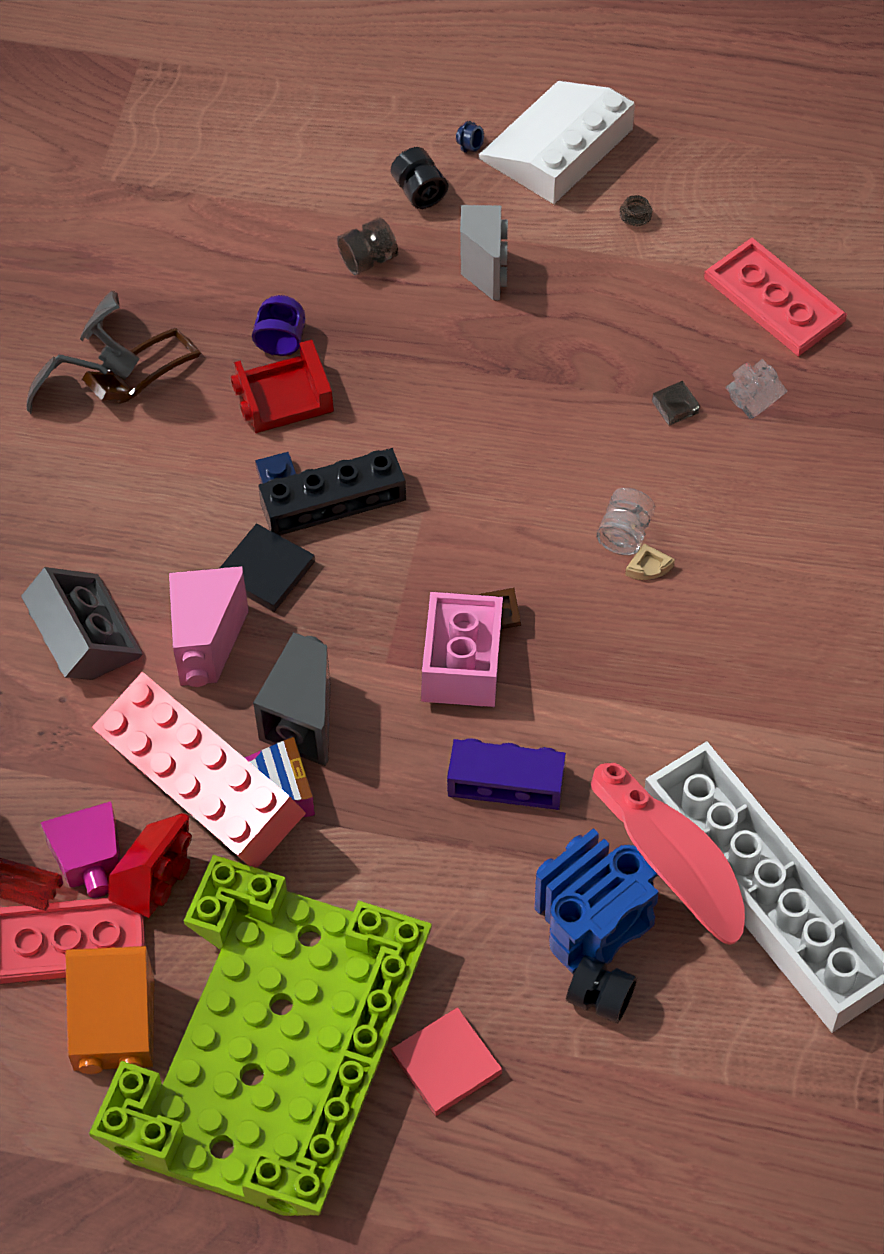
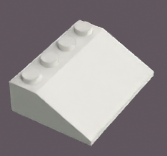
M558 81L479 154V159L552 204H555L633 130L635 103L611 88Z

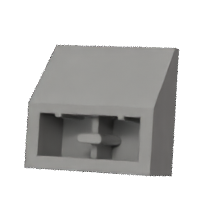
M461 205V275L492 300H500V287H507V267H501V265H507L508 241L501 240L508 239V219H501V205Z

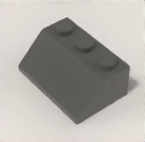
M44 567L21 595L29 610V615L35 621L45 644L49 647L59 670L65 678L93 680L139 659L143 654L98 574Z

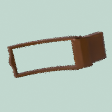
M174 328L146 340L132 349L131 352L137 355L164 339L176 336L191 353L162 366L139 383L133 390L110 370H108L106 375L101 372L86 371L82 380L101 400H116L119 403H124L136 397L144 388L164 373L187 361L198 358L201 352L189 338L184 336L177 328Z

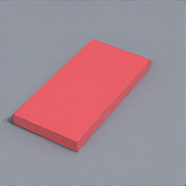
M754 238L747 240L705 271L704 279L798 357L846 322L847 314Z
M109 897L0 907V984L66 978V950L146 946L145 917L108 901Z

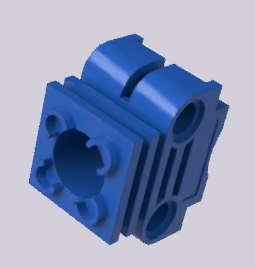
M594 828L584 836L578 835L573 838L566 846L565 852L555 860L553 858L546 860L536 872L534 909L539 914L545 911V920L550 924V950L572 974L575 973L585 955L608 965L623 945L631 940L640 938L655 924L653 907L658 903L659 891L654 887L653 880L658 874L643 858L636 846L622 845L609 854L610 844L605 839L598 843L599 833Z

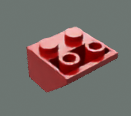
M181 813L150 823L144 828L109 875L108 901L147 918L151 917L158 906L166 904L171 894L172 886L177 880L181 881L184 879L190 867V859L187 858V852L192 834L189 833L188 815Z

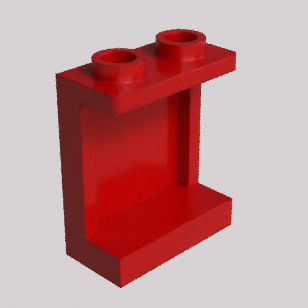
M313 340L299 343L301 356L246 371H244L241 360L234 362L236 375L230 376L232 387L236 396L242 395L244 401L240 402V408L244 421L251 420L255 433L334 412L332 390Z

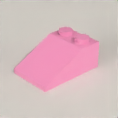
M430 592L422 666L421 702L495 707L503 597Z

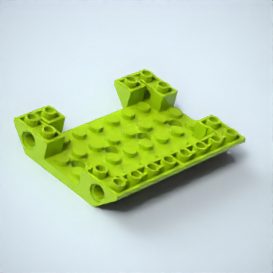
M213 855L185 916L184 925L221 951L163 1085L159 1073L121 1060L89 1135L137 1166L283 1216L320 1215L431 932L432 923L359 900L354 912L287 891L286 878ZM306 932H315L321 937L320 941L314 946H304L299 942V939ZM284 999L292 1003L293 1007L287 1014L277 1015L271 1011L272 1004L277 1000ZM250 1069H257L264 1074V1077L257 1085L250 1086L241 1081L243 1074ZM220 1141L230 1142L234 1149L228 1157L220 1159L211 1154L212 1147Z

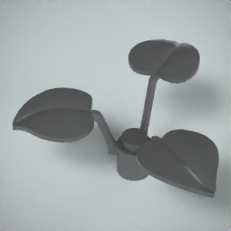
M110 291L98 304L93 316L86 323L80 336L81 341L84 338L88 340L94 333L106 344L98 359L103 361L102 365L61 354L56 357L53 356L39 371L30 386L26 401V408L29 413L32 414L34 395L51 371L61 363L66 362L98 370L104 375L110 370L123 380H126L140 358L115 342L103 330V318L120 308L119 297L116 291Z

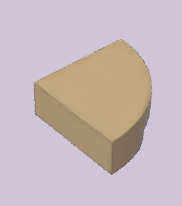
M643 544L627 566L625 575L639 580L655 579L668 573L674 567L675 559Z

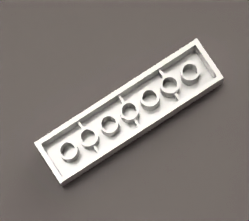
M707 741L646 778L645 790L653 798L669 805L694 822L723 852L733 869L741 891L745 911L744 925L832 1033L884 999L883 950Z

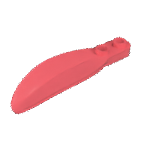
M604 763L597 766L592 777L591 788L613 814L624 822L629 838L643 858L711 934L724 944H735L742 936L744 930V902L733 869L720 848L686 816L669 805L653 798L624 767L616 763Z

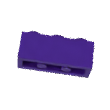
M473 738L465 740L454 739L447 776L448 797L559 810L566 753L557 752L555 749L548 747L532 749L520 747L513 743L499 745L483 743Z

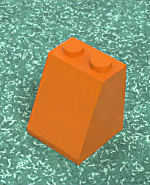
M146 946L66 950L68 1057L73 1071L79 1070L84 1074H97L102 1072L103 1069H118L121 1060L142 1068L153 1067L155 978Z

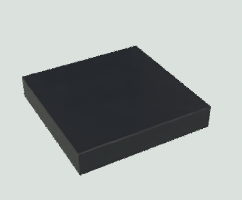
M256 523L220 568L242 566L247 597L275 612L314 564L315 555Z

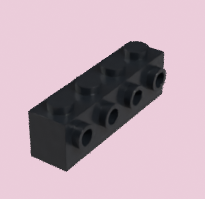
M393 448L372 451L364 456L350 460H340L334 464L317 469H307L299 474L284 478H274L258 485L260 504L269 530L279 536L406 501V480Z

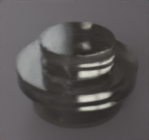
M639 195L630 196L620 207V218L631 226L645 225L652 218V207L645 197Z

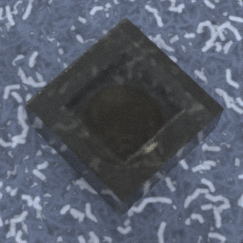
M683 381L653 393L652 402L669 426L699 413L700 405Z

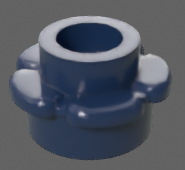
M466 121L458 128L456 142L461 145V151H477L482 146L484 130L475 122Z

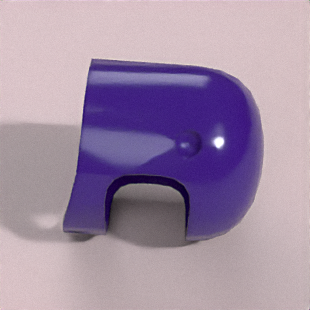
M285 295L271 296L266 299L258 310L252 331V340L255 345L262 351L272 355L286 356L295 353L299 348V343H301L306 321L305 311L301 304L294 298Z

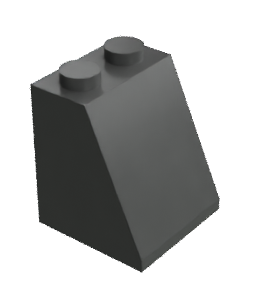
M293 632L254 700L253 705L260 741L275 745L294 737L300 757L326 766L329 761L331 680L327 645L323 644L318 638L302 636Z

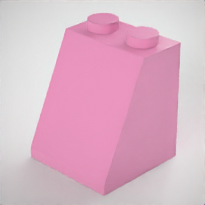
M241 566L169 573L173 650L180 686L200 687L207 683H217L248 614L243 568Z

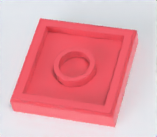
M458 1007L391 1048V1054L435 1117L502 1075V1068Z

